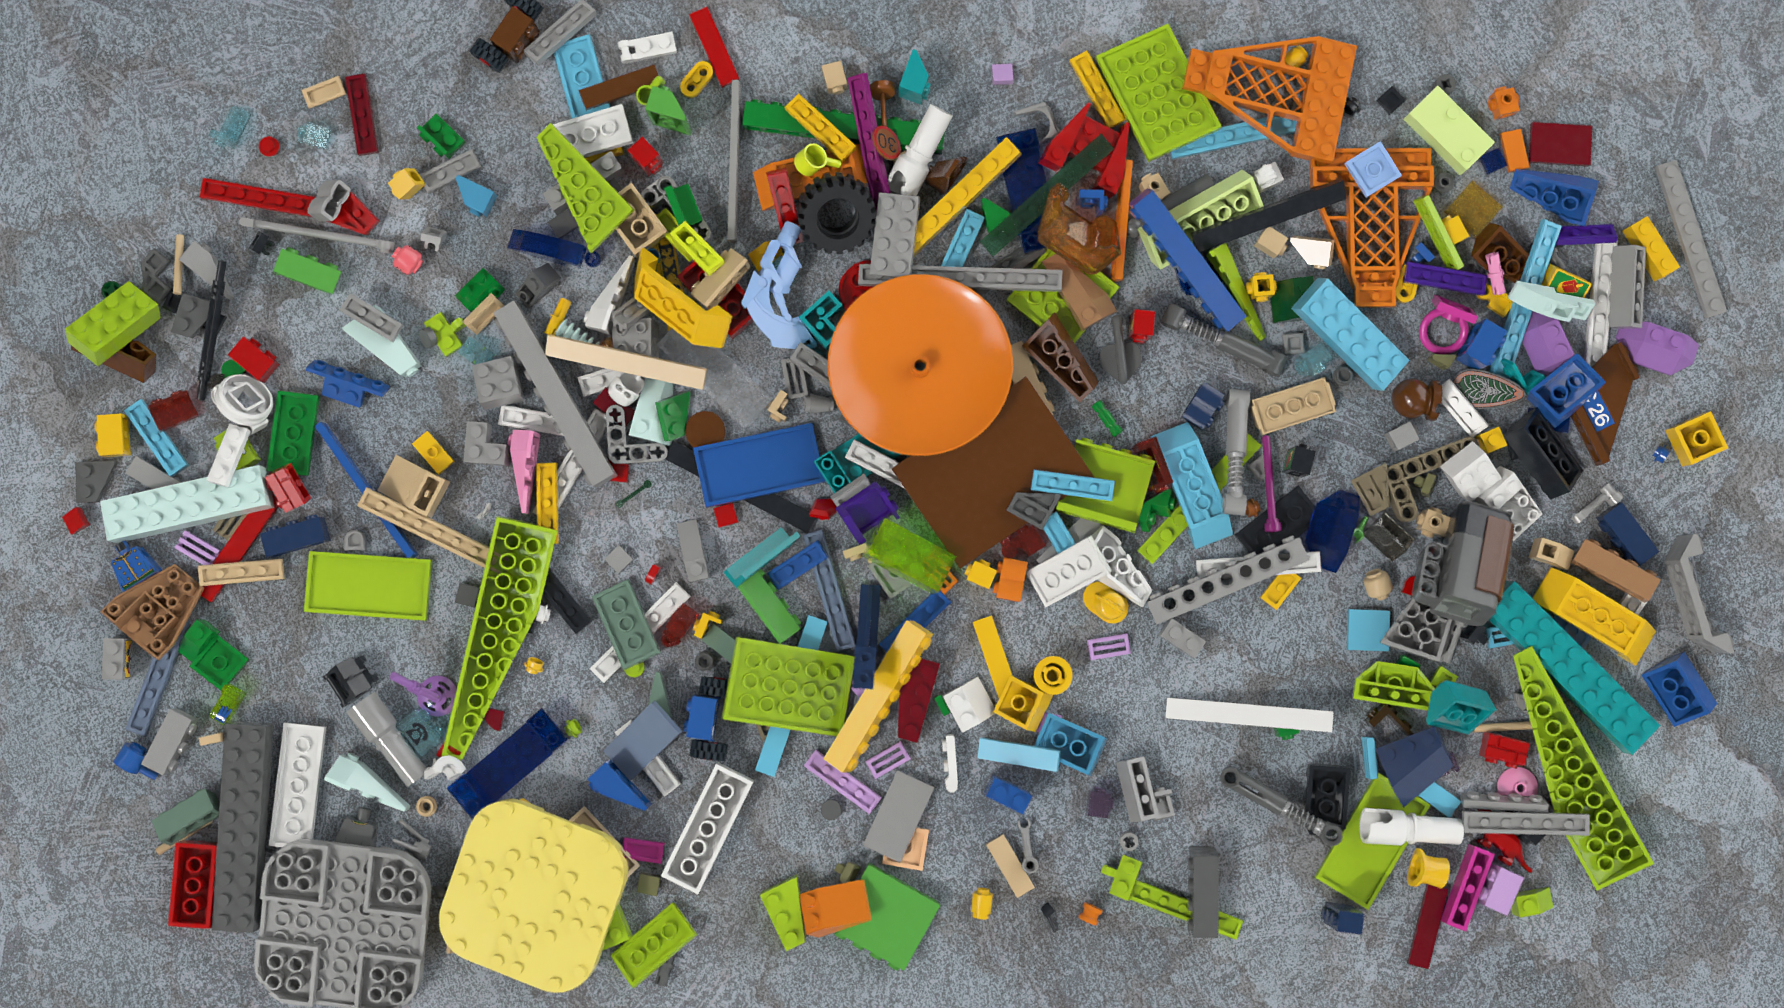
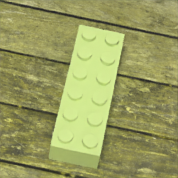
M1240 170L1169 210V212L1193 243L1191 232L1261 208L1263 203L1253 176L1244 170ZM1142 226L1139 227L1137 230L1150 261L1160 270L1170 265L1165 259L1167 257L1164 251L1160 252L1153 242L1156 241L1152 235L1148 236L1142 229Z

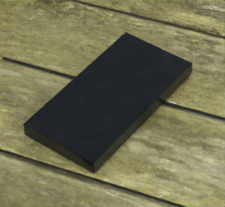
M1299 485L1275 502L1276 518L1281 522V531L1265 532L1264 524L1266 519H1268V511L1266 509L1234 534L1248 554L1255 552L1256 555L1264 552V547L1275 544V547L1283 544V539L1292 535L1294 538H1297L1323 518L1322 514Z

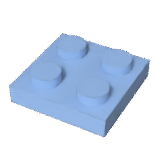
M1381 141L1345 163L1346 168L1366 198L1402 176Z

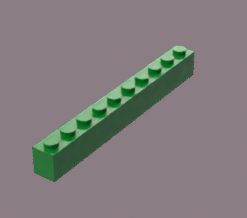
M757 99L745 102L742 124L744 130L816 139L785 110V106H782V103L771 102V104H765ZM814 107L851 142L860 144L854 112L845 114L837 109H831L829 112L822 111V108ZM875 114L877 127L881 126V116ZM890 117V119H887V127L896 134L901 149L907 150L905 147L912 141L921 121L911 119L908 122L902 121L899 117ZM944 134L934 154L942 155Z

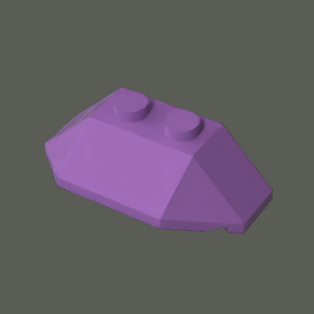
M1532 311L1522 343L1535 371L1549 376L1575 354L1560 321Z
M1642 321V328L1618 329L1615 337L1618 343L1622 342L1627 347L1632 363L1669 376L1692 365L1699 344L1688 335Z

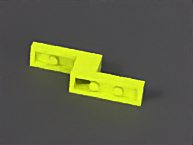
M666 208L656 215L668 231L664 237L689 262L693 259L709 276L725 264L720 255L686 221L678 226L676 218Z

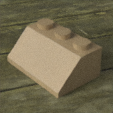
M630 183L618 193L635 211L616 231L635 257L639 259L640 251L643 247L647 250L654 248L668 231L634 185Z
M732 248L728 252L726 250L723 251L720 255L725 262L724 265L710 276L705 272V278L701 282L697 281L691 288V297L706 310L718 305L751 268L748 260Z

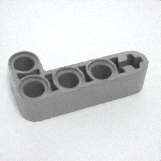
M662 176L641 192L644 200L649 195L655 196L654 202L647 203L651 210L658 208L665 202L671 208L666 192L662 190V185L665 183L672 184L673 189L678 187L671 177ZM704 220L692 225L691 227L698 234L699 232L696 229L698 226L704 233L706 232V237L703 239L708 244L712 241V232Z

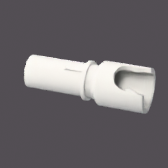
M929 105L912 141L905 147L907 149L906 152L899 155L887 178L891 191L899 195L917 196L929 173L928 163L933 161L932 156L953 117L950 113L935 105Z
M1364 808L1360 816V837L1362 842L1366 844L1401 846L1407 841L1408 844L1412 845L1415 842L1460 845L1464 836V826L1460 818L1416 816L1415 813L1406 815L1401 810Z

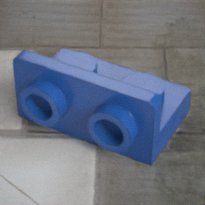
M1079 190L1076 196V206H1081V209H1092L1093 206H1096V218H1100L1101 214L1105 212V208H1107L1108 198L1104 196V190Z

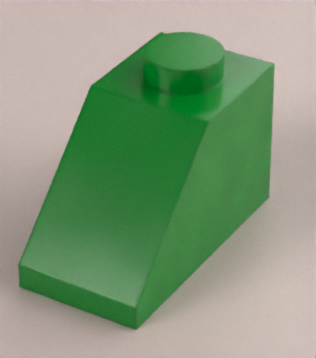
M986 198L981 199V207L985 217L989 240L994 241L1013 236L1017 225L1015 218H1011L1010 212Z
M196 619L183 636L178 652L193 662L216 634L219 635L221 631L205 619Z

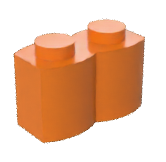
M1005 557L1002 562L998 561L996 573H999L1000 576L999 581L994 582L992 592L996 593L995 598L1014 602L1021 601L1028 562Z

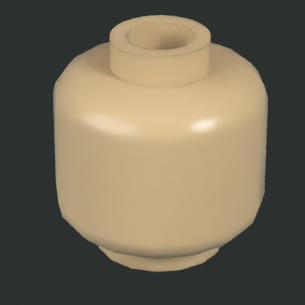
M1373 569L1366 573L1363 583L1368 596L1377 598V600L1388 598L1389 593L1393 590L1389 574L1381 569Z

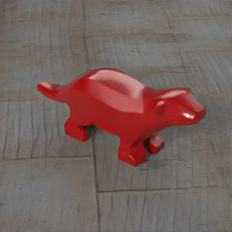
M1477 809V811L1492 812L1490 809ZM1484 833V838L1477 840L1478 843L1488 849L1492 844L1500 849L1503 856L1499 855L1497 859L1503 864L1510 867L1515 858L1527 872H1532V869L1524 861L1522 846L1516 834Z

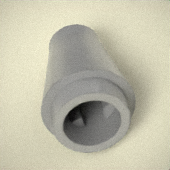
M810 394V396L805 395L804 412L813 414L833 411L834 399Z

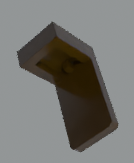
M1380 704L1377 708L1373 707L1366 713L1367 718L1364 722L1369 727L1374 728L1387 716L1406 736L1414 734L1411 731V725L1404 719L1401 721L1396 716L1398 712L1391 705Z

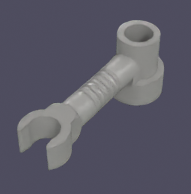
M1607 483L1599 489L1602 494L1571 519L1575 524H1578L1605 501L1612 507L1623 499L1624 496L1619 490L1616 491L1610 483Z
M1027 819L1028 826L1022 828L1020 820H1018L1017 826L1021 830L1025 857L1022 861V869L1026 873L1032 874L1038 870L1039 864L1032 856L1029 834L1031 822ZM1028 861L1033 862V867L1031 869H1028L1026 867V863Z

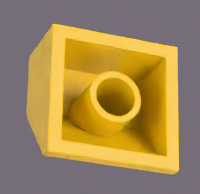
M1010 675L993 712L1025 730L1036 732L1053 695L1046 694L1037 686Z

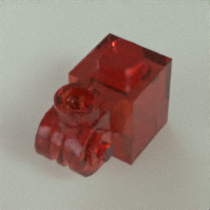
M1025 525L1016 531L1018 535L1011 539L1008 536L999 542L1002 547V555L1010 559L1016 556V548H1022L1027 557H1030L1046 546L1033 525L1029 528Z
M683 603L674 612L665 626L667 630L662 632V644L670 648L681 643L680 638L682 639L687 634L700 614Z

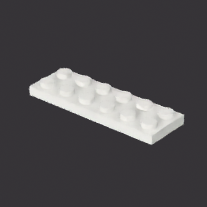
M287 722L283 724L269 846L284 847L296 840L313 839L326 735L325 726Z

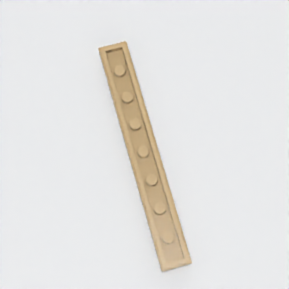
M551 334L547 337L545 351L547 356L701 390L705 386L707 368Z
M366 487L357 505L358 507L485 568L489 546ZM494 551V555L498 557L502 556L501 554ZM504 556L503 559L509 562V558ZM493 557L491 565L497 562L495 557ZM493 567L490 568V570L498 574L501 573V571Z

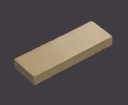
M1004 834L986 843L1017 898L1035 888L1027 873L1022 869L1020 861Z

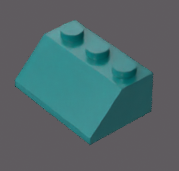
M1445 680L1431 693L1426 722L1431 726L1470 734L1497 709L1486 690Z

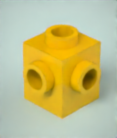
M1266 272L1254 273V276L1246 283L1247 294H1250V299H1256V302L1269 301V298L1274 296L1277 291L1276 280L1273 279V274L1266 275ZM1258 285L1262 286L1263 291L1258 292Z

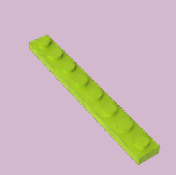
M1248 433L1246 456L1242 460L1244 461L1242 466L1262 446ZM1226 454L1211 469L1219 491L1228 483L1227 479L1229 478L1227 476L1229 473L1227 470L1229 468V461ZM1180 504L1171 513V517H1167L1137 550L1151 564L1162 555L1188 526Z

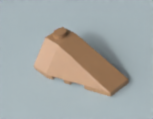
M1060 252L1042 261L1045 269L1062 270V292L1059 293L1081 331L1090 328L1117 312L1108 294Z

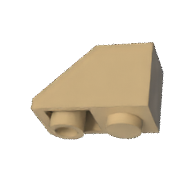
M1535 538L1528 558L1569 570L1574 551L1563 544L1545 538Z

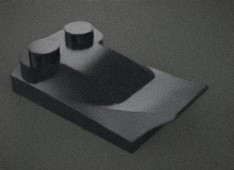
M1308 764L1306 770L1305 812H1309L1310 815H1314L1319 820L1322 819L1325 822L1335 823L1340 826L1341 830H1346L1351 768L1330 764ZM1330 829L1326 832V836H1334L1337 831ZM1308 830L1309 835H1316L1313 833V830Z

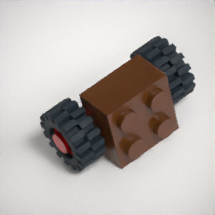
M504 0L511 9L491 36L490 41L492 44L478 38L469 52L480 62L498 73L501 72L509 59L518 64L520 60L526 57L524 49L539 37V29L534 22L544 8L537 0Z

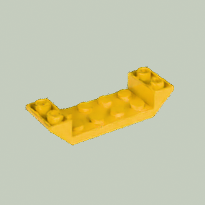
M643 247L640 251L634 276V298L691 344L716 348L724 347L732 316L718 305L707 311L655 271L658 258Z
M1550 567L1532 597L1545 612L1554 613L1617 651L1619 657L1634 666L1637 665L1656 633V630L1647 620L1578 578Z

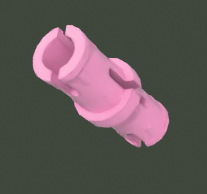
M1489 253L1485 256L1489 270L1487 275L1491 281L1493 295H1496V293L1497 295L1506 293L1503 281L1504 270L1501 269L1499 253Z

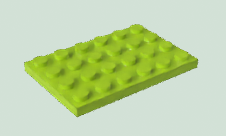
M1165 24L1096 55V61L1148 162L1221 130L1222 126L1207 97L1200 93L1182 89L1188 60L1169 24Z
M736 637L722 719L837 736L845 721L855 656Z

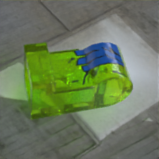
M232 684L224 685L221 695L210 713V718L225 726V723H228L236 713L247 693Z

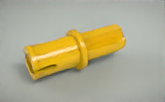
M560 298L554 313L550 314L552 317L544 331L545 334L555 335L571 305L569 300Z

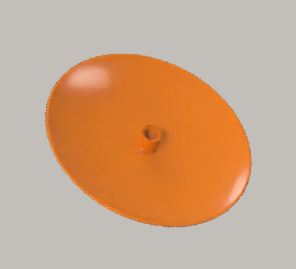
M913 274L900 276L882 282L866 291L843 314L836 326L829 347V383L835 402L845 419L868 441L881 448L903 455L929 456L957 449L975 439L984 432L999 414L1006 401L1012 382L1013 355L1011 343L998 314L984 298L971 288L952 279L936 275ZM917 363H924L926 368L922 371L915 368Z

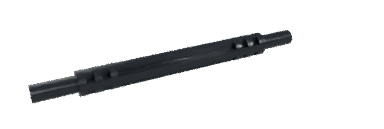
M218 260L216 278L212 283L197 378L199 380L197 400H205L207 383L211 378L226 283L224 276L227 261Z

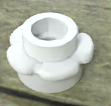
M540 605V609L535 617V621L541 622L540 624L549 620L551 610L547 609V605Z

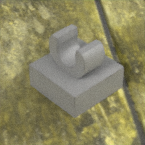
M428 226L421 233L420 240L425 241V249H428L430 243L435 244V251H438L443 241L447 238V231Z

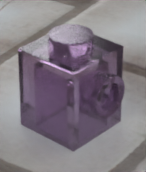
M1094 787V790L1088 791L1087 816L1108 819L1109 810L1113 809L1114 798L1111 797V793L1106 792V788Z

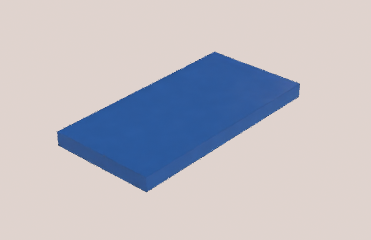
M812 423L693 448L706 508L825 483V478L814 463V460L820 456Z

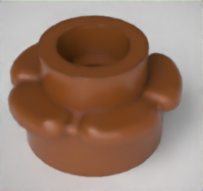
M1249 498L1245 513L1247 517H1257V513L1260 512V505L1257 500L1254 501L1252 498Z

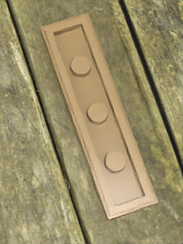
M283 558L198 566L200 586L285 579Z

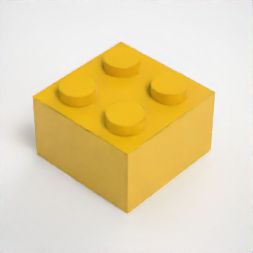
M1711 411L1699 414L1665 430L1682 467L1693 465L1728 449Z

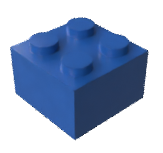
M1488 319L1474 324L1466 342L1459 349L1455 360L1471 369H1481L1487 365L1490 366L1496 358L1495 351L1497 348H1501L1506 341L1504 336L1507 330Z

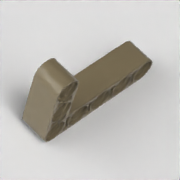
M1466 437L1387 467V472L1393 470L1396 475L1394 480L1388 477L1390 504L1398 521L1409 522L1415 520L1418 516V509L1406 480L1439 468L1449 460L1444 454L1446 449L1452 452L1453 457L1464 448L1465 442L1470 444L1473 441L1479 446L1475 438ZM1427 456L1432 457V459H1433V464H1432V466L1427 465V463H1426V457H1427ZM1408 463L1413 464V466H1414V472H1413V473L1408 472V470H1407V464H1408ZM1397 489H1400L1403 492V497L1401 499H1398L1395 496V491ZM1404 508L1409 509V518L1403 516Z

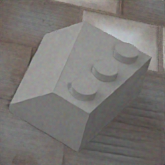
M1412 597L1380 643L1430 661L1439 662L1452 620L1432 614L1430 606L1421 604Z

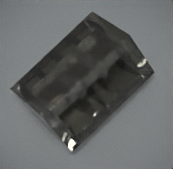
M1385 512L1364 532V537L1391 562L1404 554L1415 540Z

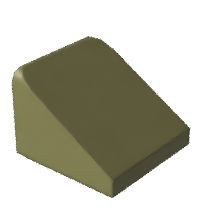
M1433 354L1427 358V361L1441 370L1450 368L1457 356Z
M641 872L637 892L657 896L661 876Z

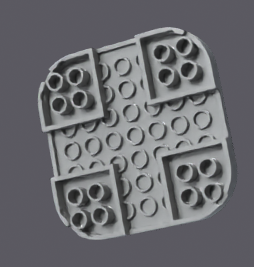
M314 839L293 841L282 847L269 859L262 876L260 899H263L260 933L256 939L254 959L257 979L269 991L268 994L280 1002L313 1007L316 1004L341 1008H401L406 1005L418 991L424 970L431 883L423 865L410 854L400 850Z

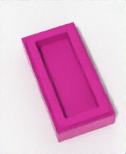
M624 837L623 850L627 851L632 859L662 864L665 843Z

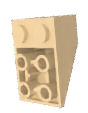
M395 455L377 491L426 517L432 518L450 481Z

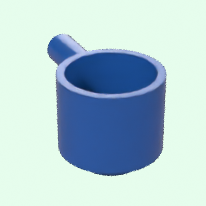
M136 742L124 743L113 760L119 768L132 774L140 772L152 780H155L159 774L141 765L147 752L145 747Z

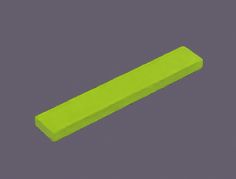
M1136 880L1130 900L1185 921L1191 919L1187 898ZM1219 911L1218 933L1237 940L1243 920Z

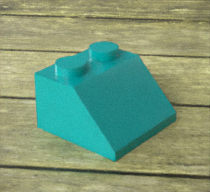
M913 49L899 84V97L921 105L923 99L927 100L931 83H928L929 75L917 50Z

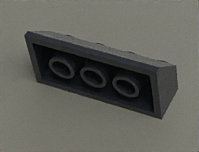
M1536 407L1511 425L1504 437L1508 445L1516 452L1519 460L1529 470L1530 475L1540 485L1541 490L1551 500L1571 492L1583 469L1538 407Z

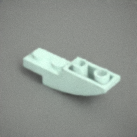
M1516 281L1508 295L1510 300L1529 310L1570 322L1572 318L1586 320L1595 306L1592 299L1556 293L1553 287Z

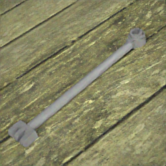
M241 218L239 220L242 226L380 248L379 252L392 254V250L395 247V242L250 218Z

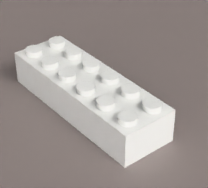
M719 762L715 765L661 875L662 877L699 894L755 780Z

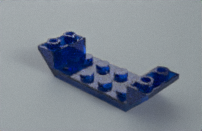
M1036 128L997 136V145L1007 137L1022 154L1002 174L1012 215L1017 225L1018 239L1024 254L1064 245L1060 225H1057L1043 165L1039 164L1041 158L1039 153L1040 144Z
M541 708L484 759L449 785L447 790L473 820L483 808L498 801L555 753L568 738L544 709Z

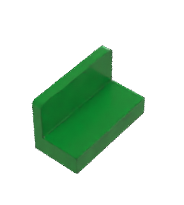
M689 184L674 189L672 185L664 188L678 226L684 221L690 226L703 221Z

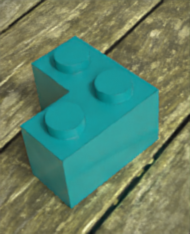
M828 290L799 316L800 321L826 350L830 347L832 336L836 329L830 320L843 309V305Z

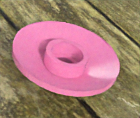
M1517 767V769L1509 768L1500 775L1497 782V792L1500 795L1506 796L1515 793L1530 797V795H1537L1538 783L1535 776L1529 770L1522 767ZM1519 784L1523 786V789L1520 792H1518L1517 786Z

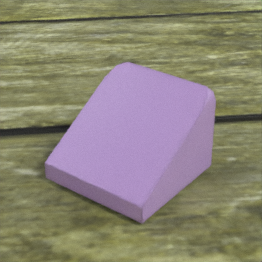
M992 64L993 85L1013 84L1012 64Z

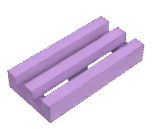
M185 530L183 532L184 535L180 537L179 543L174 548L203 565L213 564L221 550ZM189 537L197 543L213 551L214 555H211L208 552L197 547L196 545L190 543L189 541H187V538ZM185 544L191 549L209 558L210 562L204 560L203 558L199 557L193 552L187 550L183 547V545Z
M1127 633L1087 640L1090 660L1131 654ZM1124 638L1122 643L1093 647L1092 643ZM1123 646L1126 648L1123 651L1094 655V651Z
M899 741L865 762L874 778L877 779L911 758L902 742ZM900 747V751L872 766V762ZM902 754L905 756L903 759L876 773L875 770Z

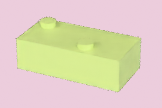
M1439 86L1434 88L1403 119L1459 175L1468 170L1495 143Z

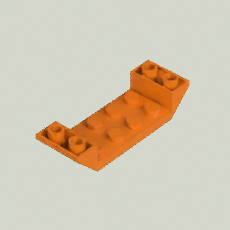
M855 144L857 149L841 162L840 168L825 165L812 176L802 175L795 167L794 158L773 162L754 171L753 175L762 211L775 209L766 172L785 167L794 200H798L802 192L805 193L804 187L808 183L814 184L813 179L818 176L822 179L825 177V173L835 176L836 172H842L845 177L847 174H850L854 177V180L859 179L863 182L864 187H868L860 144ZM825 150L827 157L838 159L832 152Z

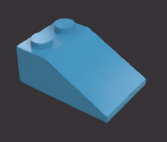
M1048 713L1034 746L1061 750L1060 763L1092 776L1107 738Z

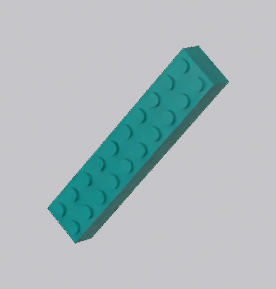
M1515 581L1505 582L1502 601L1497 605L1496 613L1489 621L1520 651L1532 646L1552 683L1623 753L1633 755L1661 725Z

